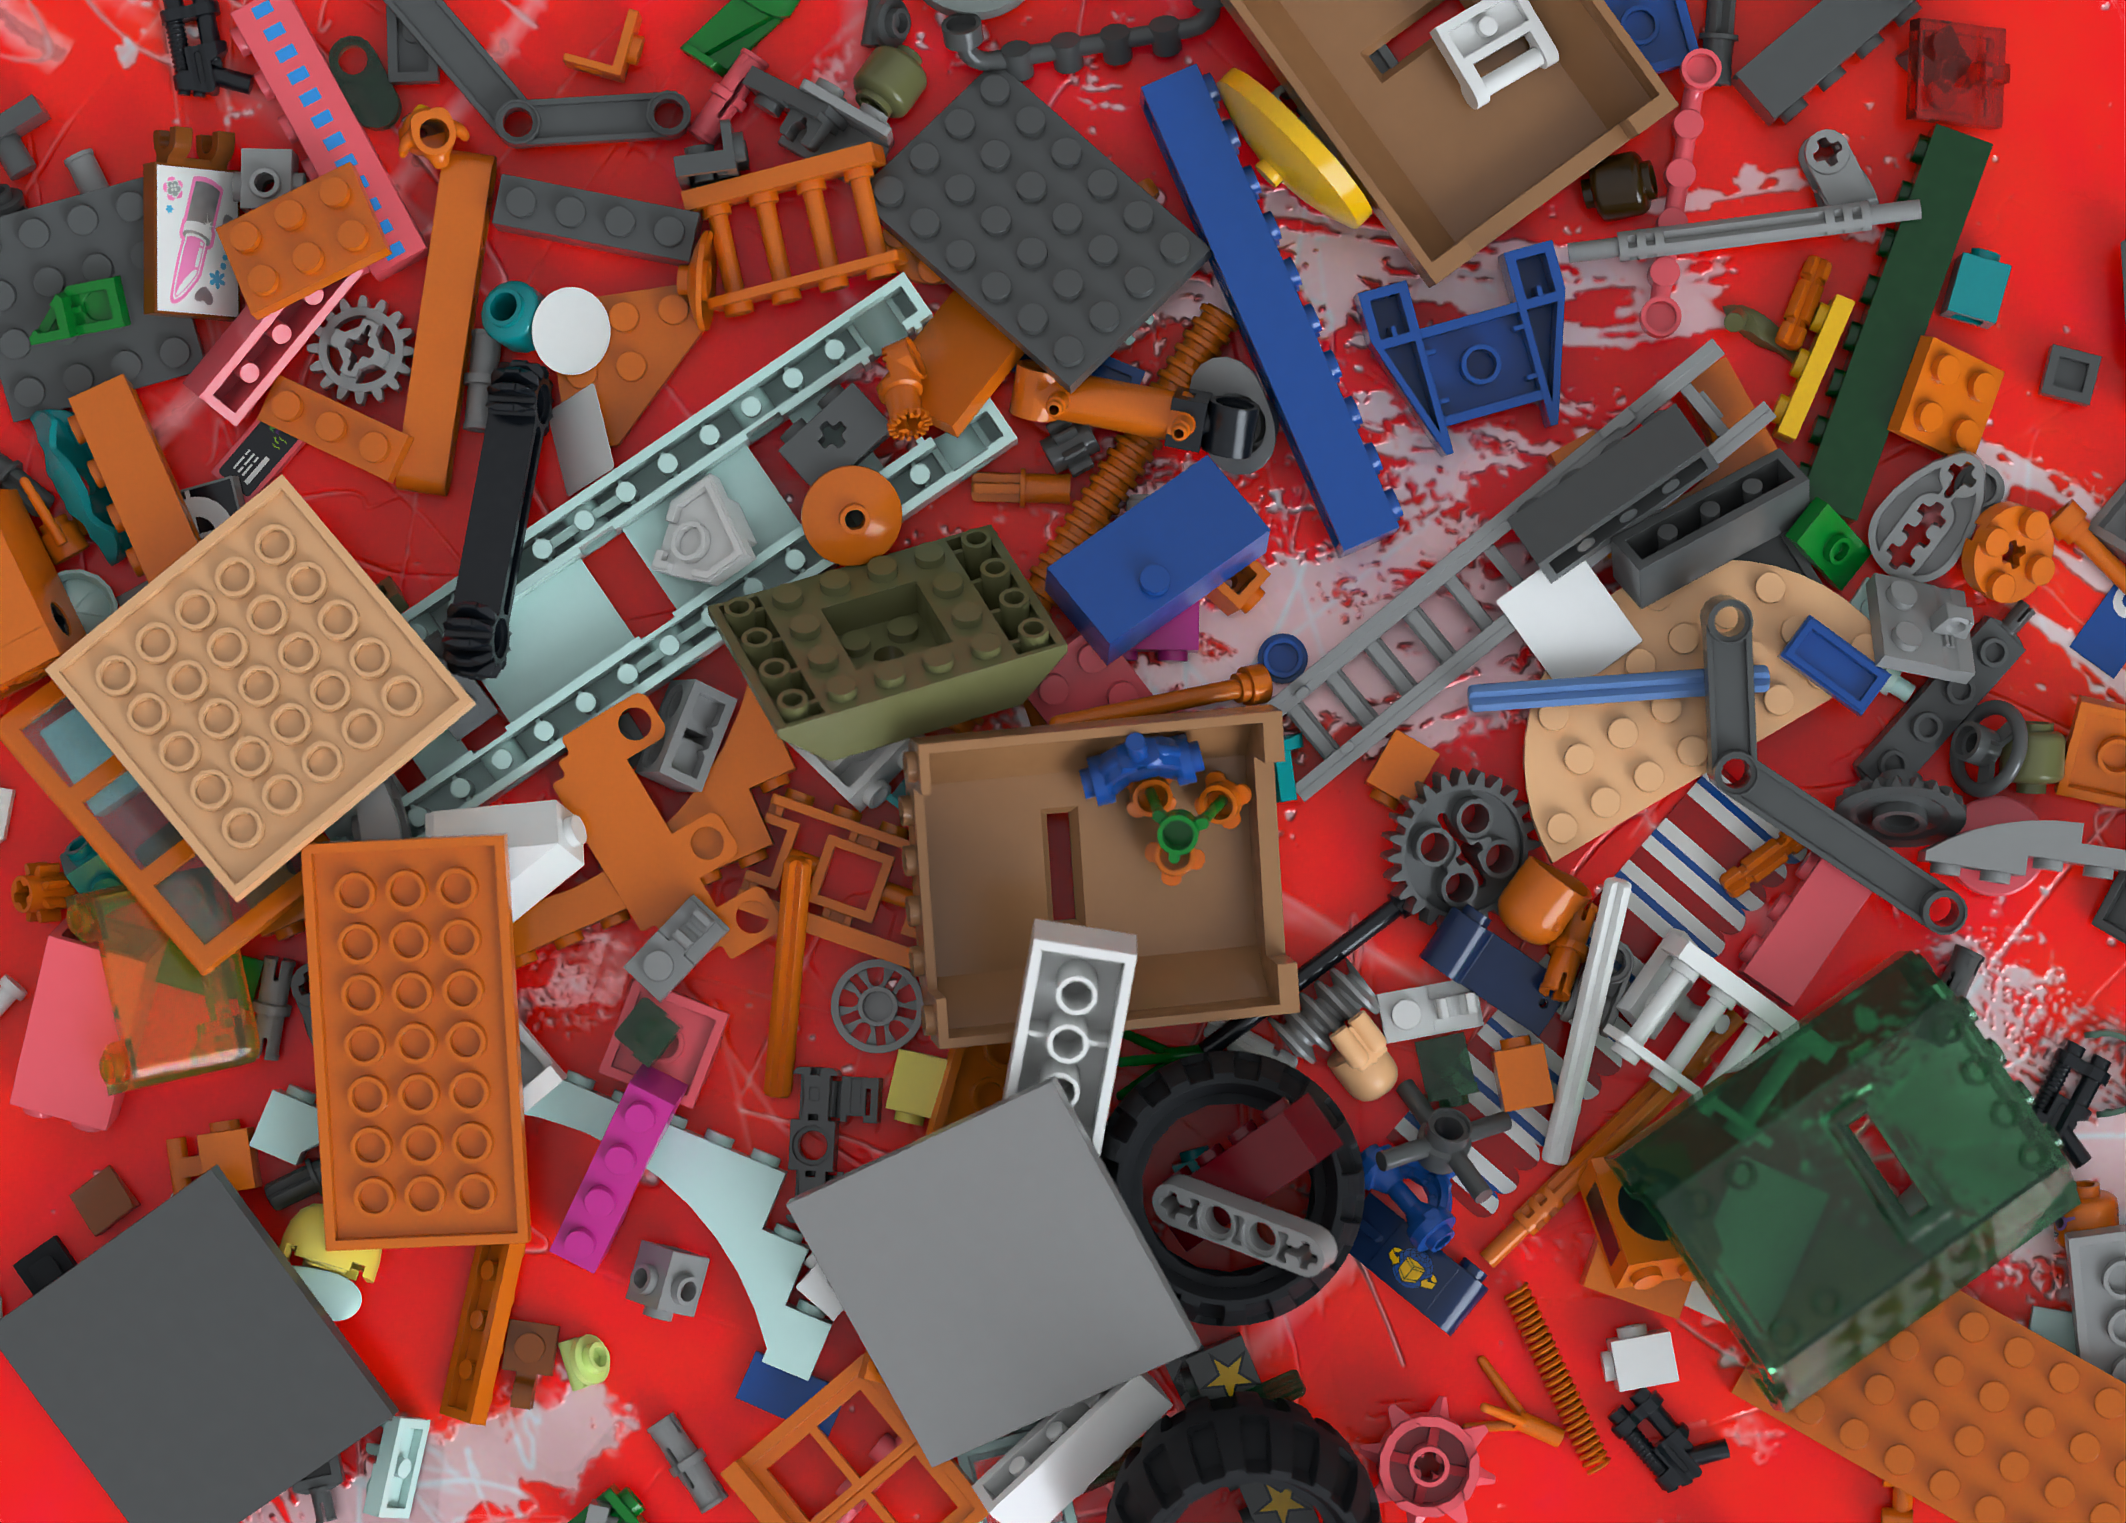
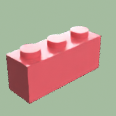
M1812 851L1805 857L1795 873L1801 880L1789 896L1782 892L1769 909L1766 916L1772 922L1762 937L1754 933L1738 955V958L1744 963L1737 972L1786 1006L1795 1005L1872 893L1871 890Z

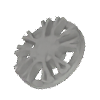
M882 959L867 960L854 965L841 976L832 993L831 1015L837 1031L846 1042L864 1052L887 1053L901 1048L916 1035L921 1026V1006L924 1003L920 984L905 967ZM868 968H884L883 981L880 985L874 986L869 982ZM894 971H896L902 977L894 990L891 991L885 986ZM855 974L868 987L863 993L850 980ZM910 984L914 990L916 1000L907 1003L900 1002L897 999L899 989ZM843 989L857 995V1005L853 1007L839 1006L840 995ZM898 1007L916 1010L915 1020L898 1016ZM858 1010L861 1018L844 1025L841 1016ZM893 1020L901 1021L909 1029L897 1041L889 1030V1025ZM861 1023H867L870 1026L871 1032L866 1043L857 1040L851 1035ZM876 1026H884L886 1045H877Z

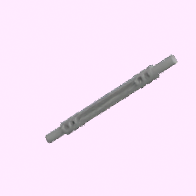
M1919 199L1870 205L1869 201L1866 200L1617 232V237L1567 243L1569 263L1619 257L1620 262L1871 231L1872 225L1922 219Z

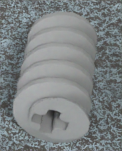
M1347 957L1345 961L1349 970L1348 975L1333 967L1329 970L1333 982L1332 987L1319 980L1314 982L1317 999L1314 1000L1303 992L1299 994L1300 1013L1283 1014L1286 1022L1284 1024L1271 1017L1267 1018L1296 1058L1301 1057L1307 1062L1314 1064L1317 1060L1313 1045L1316 1044L1329 1052L1333 1049L1329 1033H1333L1344 1026L1345 1021L1360 1012L1361 1008L1364 1007L1375 1015L1380 1013L1377 996Z

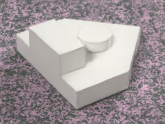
M710 473L671 500L665 519L669 524L661 550L656 549L650 569L670 576L719 586L756 560L752 547L757 544V541L739 503L728 498L718 477Z

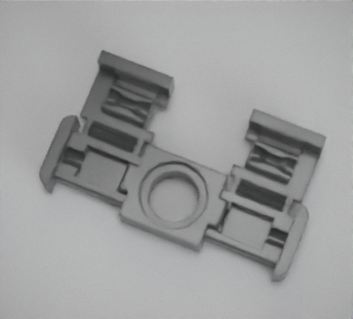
M804 1066L797 1067L794 1070L793 1074H801L799 1119H791L788 1170H796L795 1196L844 1174V1172H837V1175H828V1172L837 1171L839 1123L847 1122V1116H863V1123H881L883 1078L842 1076L839 1069ZM833 1076H842V1081H833ZM867 1089H871L870 1115H866ZM831 1117L840 1118V1121H831ZM812 1130L820 1132L827 1140L826 1153L818 1160L807 1158L801 1151L800 1144L803 1136ZM791 1214L786 1215V1219L789 1222L795 1223Z

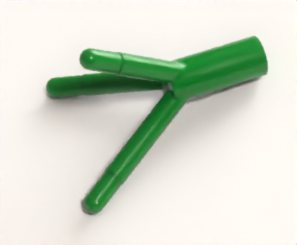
M1123 1031V1039L1155 1053L1118 1057L1117 1066L1157 1065L1118 1091L1116 1094L1117 1099L1122 1100L1133 1087L1157 1069L1178 1059L1203 1053L1198 1045L1168 1047L1133 1031Z

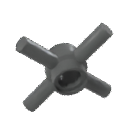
M1412 1079L1403 1081L1397 1087L1396 1092L1421 1127L1416 1140L1377 1152L1376 1163L1379 1169L1387 1171L1418 1160L1420 1165L1429 1172L1440 1175L1454 1172L1477 1204L1488 1200L1493 1191L1468 1158L1472 1142L1510 1130L1512 1121L1509 1114L1502 1111L1470 1121L1464 1113L1454 1108L1442 1107L1434 1110Z

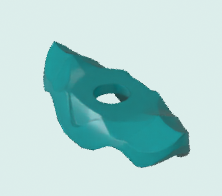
M56 409L35 411L31 415L30 420L36 431L38 443L45 454L46 472L65 503L66 510L82 522L90 538L98 545L107 562L111 566L119 563L127 556L125 550L131 548L132 544L126 531L118 533L109 517L106 506L113 503L107 487L99 489L89 471L87 461L94 459L87 442L80 445L72 432L67 418L74 415V413ZM80 476H82L88 483L90 488V494H88L87 488Z

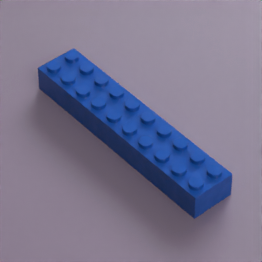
M1196 63L1141 87L1139 103L1196 234L1211 248L1212 257L1208 260L1231 314L1239 325L1238 330L1266 394L1278 413L1280 426L1336 554L1340 559L1393 536L1400 527L1397 521L1400 520V517L1404 516L1393 489L1390 488L1384 491L1377 475L1383 470V466L1373 443L1363 444L1357 429L1360 428L1363 420L1353 397L1350 395L1343 398L1337 383H1340L1339 378L1343 377L1334 353L1331 349L1325 352L1322 351L1317 339L1320 337L1319 332L1322 331L1318 316L1311 303L1302 305L1297 294L1300 291L1299 286L1302 285V281L1292 258L1288 257L1283 260L1277 248L1280 245L1279 240L1282 239L1276 220L1271 211L1262 214L1257 200H1260L1259 193L1262 191L1251 165L1242 168L1237 157L1240 154L1239 147L1242 146L1237 131L1230 118L1222 121L1217 109L1220 108L1218 101H1221V96L1210 72L1202 75Z

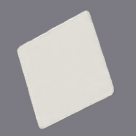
M593 383L553 408V418L549 420L568 496L573 495L614 468L602 412Z

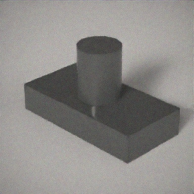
M33 94L0 113V163L11 181L28 175L37 167L21 137L52 119L43 103Z

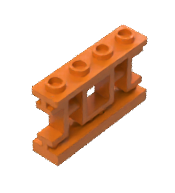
M788 787L784 796L773 793L764 822L786 829L785 838L771 877L747 869L737 895L751 887L759 886V884L778 891L782 881L783 863L787 856L807 857L812 861L811 876H814L810 885L809 902L823 906L824 909L821 916L808 912L806 933L910 969L909 947L850 927L853 918L873 924L881 900L905 908L906 896H913L912 889L888 881L896 857L877 851L880 842L902 849V846H909V840H907L909 830L885 821L881 822L879 830L860 823L862 813L834 804L831 813L812 807L815 800L814 796ZM785 809L851 831L849 838L845 840L828 834L821 857L794 849L793 847L802 824L783 818ZM836 847L882 863L866 911L819 895ZM771 899L779 912L780 902ZM747 901L738 908L769 919L767 909L757 901ZM906 918L900 934L916 939V929L914 926H908Z

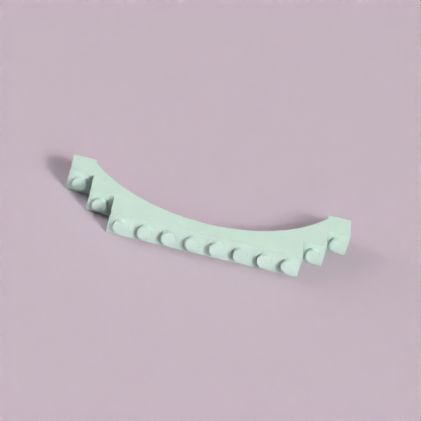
M568 1070V1077L524 1114L579 1130L601 1141L624 1092L614 1089L610 1097L593 1090L596 1083L595 1080ZM289 1084L286 1091L280 1088L273 1089L249 1146L291 1164H302L307 1151L319 1145L317 1104L314 1103L316 1094L293 1084ZM674 1114L646 1169L659 1177L693 1209L716 1237L735 1267L755 1309L767 1348L762 1362L809 1381L834 1321L824 1318L826 1314L810 1301L800 1298L797 1306L788 1303L810 1248L808 1245L801 1243L803 1235L795 1229L780 1223H776L774 1230L765 1227L788 1171L779 1168L781 1158L757 1148H753L751 1155L732 1148L735 1139L710 1128H707L704 1136L686 1129L688 1119Z

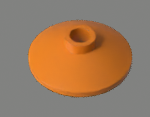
M705 230L697 241L690 264L679 265L677 273L678 295H688L690 308L700 331H708L712 323L714 310L709 309L707 301L708 298L715 297L717 258L713 243L714 234L708 230Z
M859 465L840 466L821 475L807 491L801 510L802 528L809 544L826 560L844 566L867 564L872 558L885 554L894 544L902 524V506L895 488L877 471ZM852 510H859L863 514L862 523L857 527H849L845 523L846 515Z

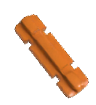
M1810 255L1805 261L1799 275L1802 279H1799L1796 283L1783 316L1785 321L1780 325L1775 337V343L1778 346L1797 352L1803 345L1808 332L1805 328H1808L1812 322L1824 291L1822 286L1828 281L1832 270V264L1828 260Z
M1780 831L1778 833L1779 838L1776 840L1771 838L1742 859L1740 861L1741 866L1738 868L1733 866L1719 877V882L1730 897L1737 898L1751 888L1750 883L1753 881L1758 883L1789 860L1788 855L1791 853L1796 855L1806 847Z

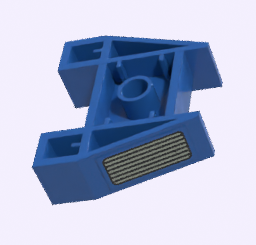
M1552 240L1509 251L1497 257L1510 304L1420 329L1406 280L1361 292L1353 297L1367 347L1441 457L1454 453L1447 426L1534 402L1538 403L1544 428L1558 424L1565 285Z

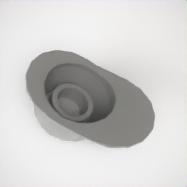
M1228 356L1213 357L1202 363L1195 371L1191 379L1190 389L1213 393L1212 397L1230 396L1246 399L1259 405L1260 410L1251 457L1231 459L1210 453L1209 455L1224 471L1235 475L1251 474L1264 467L1273 455L1279 430L1278 413L1273 403L1266 397L1263 387L1253 370L1242 361Z

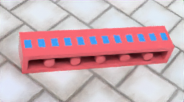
M253 0L231 12L230 14L237 27L230 30V33L242 55L246 57L252 53L261 70L253 75L266 99L269 101L276 97L285 114L277 119L291 144L300 140L308 155V158L301 161L309 179L312 181L348 162H351L359 173L392 251L391 255L363 268L364 272L362 275L371 272L381 282L426 258L429 253L426 241L295 1Z

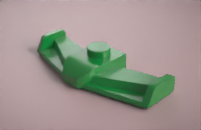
M730 0L679 49L723 77L729 71L743 47L751 51L784 19L791 17L801 0Z

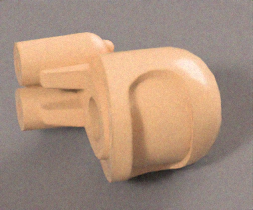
M1362 1010L1348 1020L1347 1023L1350 1026L1344 1025L1330 1035L1329 1038L1337 1050L1329 1057L1327 1065L1353 1098L1365 1102L1379 1099L1393 1088L1398 1077V1067L1387 1051L1386 1037L1365 1010Z

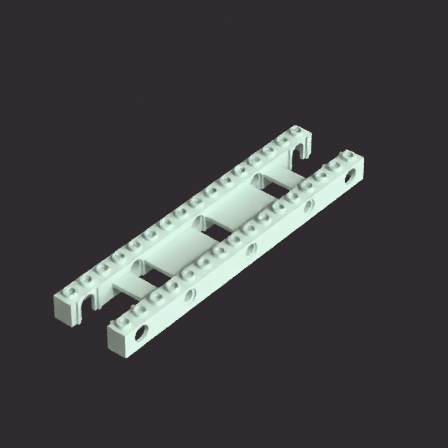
M904 272L526 529L509 622V631L512 634L509 638L510 651L506 655L507 664L497 678L481 680L510 724L505 726L507 730L505 733L477 751H469L462 740L457 742L447 728L412 758L427 779L401 797L408 817L412 838L425 837V814L432 811L490 805L566 753L568 750L562 741L564 735L635 693H642L648 697L723 646L725 643L708 615V606L777 587L784 583H791L822 574L840 566L826 560L812 548L806 539L802 524L759 464L749 446L788 419L793 424L800 418H803L808 423L822 410L817 403L832 388L843 383L863 368L866 372L872 369L871 363L882 356L881 351L883 347L905 337H910L914 333L918 335L923 330V327L933 318V315ZM989 398L958 438L947 432L935 439H932L930 436L924 440L921 436L915 440L916 447L885 468L874 452L861 462L859 466L877 471L892 484L901 502L903 523L972 476L973 473L1018 444V437L991 398ZM829 426L824 428L822 432L825 441L822 447L825 449L830 444L835 445L837 448L842 447L845 442L841 435L846 429L843 426L838 430H833ZM710 473L720 479L728 498L739 503L757 541V544L752 547L756 560L719 586L670 576L650 569L656 549L661 550L669 524L665 519L671 500ZM852 510L845 517V523L849 527H857L863 520V514L859 510ZM623 532L677 609L672 612L674 615L672 619L643 638L639 636L634 637L582 561ZM458 576L401 614L422 640L436 630H439L444 637L443 622L447 620V608L450 604H453ZM335 836L330 841L354 840L353 836Z

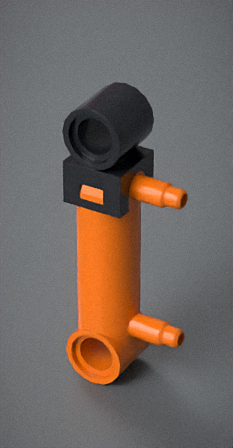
M1032 359L1017 361L1009 412L1014 416L1030 421L1054 422L1061 420L1165 440L1164 446L1198 453L1202 447L1207 453L1216 456L1246 459L1251 457L1260 407L1246 399L1230 396L1212 397L1213 393L1178 386L1176 391L1092 375L1070 394Z

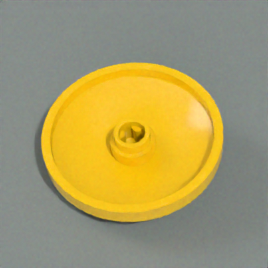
M1231 68L1217 82L1218 91L1232 121L1243 139L1260 160L1255 165V168L1269 184L1275 188L1280 183L1284 184L1300 199L1322 214L1352 229H1358L1372 215V208L1368 200L1343 166L1322 142L1271 92L1251 76L1237 68Z

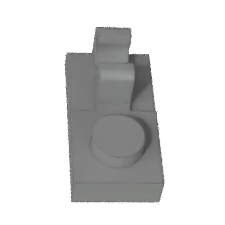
M693 894L623 968L661 1003L727 934L730 928Z

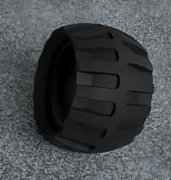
M1211 1051L1194 1054L1173 1061L1145 1077L1120 1101L1106 1123L1100 1158L1189 1321L1212 1326H1243L1274 1319L1294 1310L1316 1295L1333 1278L1347 1258L1358 1234L1364 1209L1365 1179L1360 1150L1352 1129L1339 1107L1319 1085L1297 1069L1276 1059L1250 1052ZM1309 1093L1344 1143L1309 1169L1311 1188L1307 1215L1304 1220L1324 1227L1334 1237L1337 1244L1335 1261L1321 1273L1312 1277L1301 1276L1267 1262L1227 1272L1196 1267L1168 1250L1151 1227L1143 1202L1142 1177L1155 1143L1176 1120L1207 1105L1244 1104L1257 1110L1265 1111L1284 1096L1292 1104ZM1307 1242L1303 1244L1310 1248V1244H1308ZM1312 1253V1257L1317 1258V1255Z
M1233 1391V1396L1210 1400L1208 1396H1204L1187 1403L1186 1409L1171 1418L1165 1415L1146 1431L1142 1440V1447L1136 1446L1129 1452L1117 1474L1113 1495L1107 1507L1106 1523H1175L1190 1504L1222 1487L1254 1482L1290 1490L1313 1505L1322 1517L1323 1523H1382L1375 1489L1365 1467L1355 1455L1350 1444L1333 1426L1323 1419L1317 1417L1313 1419L1311 1413L1305 1407L1281 1397L1274 1401L1261 1398L1256 1392Z

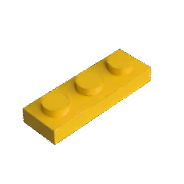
M1836 294L1828 305L1823 302L1819 303L1808 328L1816 332L1809 350L1799 349L1789 371V375L1796 378L1790 394L1786 396L1781 393L1772 411L1777 417L1771 421L1776 424L1771 437L1788 444L1796 440L1856 301Z

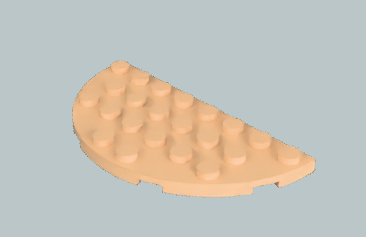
M1731 560L1643 609L1634 602L1623 588L1611 595L1640 635L1642 642L1600 673L1592 676L1704 669L1702 626L1700 622L1701 609L1705 602L1713 596L1721 594L1732 596L1746 604L1752 612L1754 620L1752 628L1753 665L1767 666L1770 674L1769 690L1767 692L1755 693L1756 740L1759 742L1833 698L1778 657L1805 618L1811 615L1875 662L1871 625L1869 619L1846 599L1812 579L1773 565ZM1731 606L1722 608L1715 617L1716 629L1722 633L1731 631L1738 622L1737 610ZM1544 670L1540 680L1552 679L1547 671ZM1705 696L1529 709L1524 734L1522 763L1525 789L1531 820L1539 842L1551 864L1706 773L1708 752Z

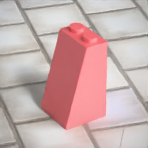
M73 909L48 935L9 1104L22 1107L23 1112L32 1117L46 1119L54 1116L71 1121V1125L81 1131L99 1132L100 1130L107 1131L118 1118L156 989L157 983L154 981L168 935L105 917L98 919L94 914Z

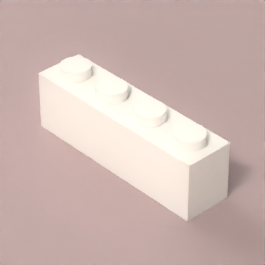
M1149 1373L1141 1374L1043 1418L974 1483L972 1488L988 1513L999 1523H1051L1076 1497L1082 1495L1099 1475L1113 1462L1119 1460L1125 1451L1174 1405Z

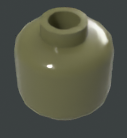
M881 45L875 48L853 78L854 90L857 93L855 100L858 105L861 106L862 103H866L884 113L888 118H902L905 116L927 86V75L921 67L923 62L921 57L913 49L905 45H898L897 48Z
M2025 721L2028 730L2027 753L2022 768L2012 783H2016L2017 793L2046 794L2047 784H2055L2064 778L2066 738L2062 733L2054 731V723ZM2013 739L2002 748L1999 757V773L2009 759Z

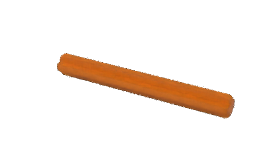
M787 856L783 863L764 1080V1093L766 1096L773 1098H788L793 1086L812 870L811 859L803 856Z

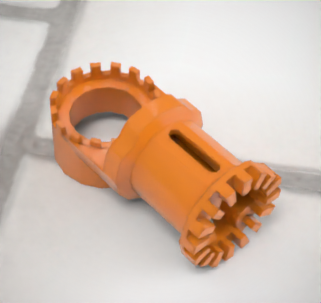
M905 337L882 348V356L887 355L883 357V361L887 363L885 366L889 371L890 377L882 381L877 393L880 402L887 407L890 419L886 427L889 436H892L894 440L897 438L903 440L906 437L907 441H911V436L918 439L919 433L923 436L927 434L926 431H929V426H932L933 422L930 413L923 408L920 398L923 392L921 380L927 377L926 368L912 339Z

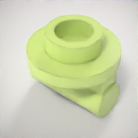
M586 1334L557 1343L572 1391L599 1384L607 1378L610 1370V1354L605 1344L597 1336Z

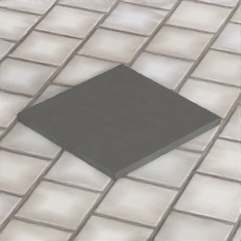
M217 1164L0 1319V1351L129 1523H239L385 1423L399 1411Z

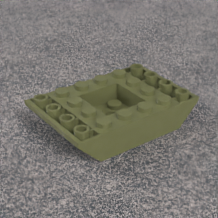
M991 524L932 542H925L918 546L887 555L872 558L867 564L829 570L822 574L791 583H784L777 587L708 606V615L778 738L830 762L1022 705L1068 652L1067 642Z

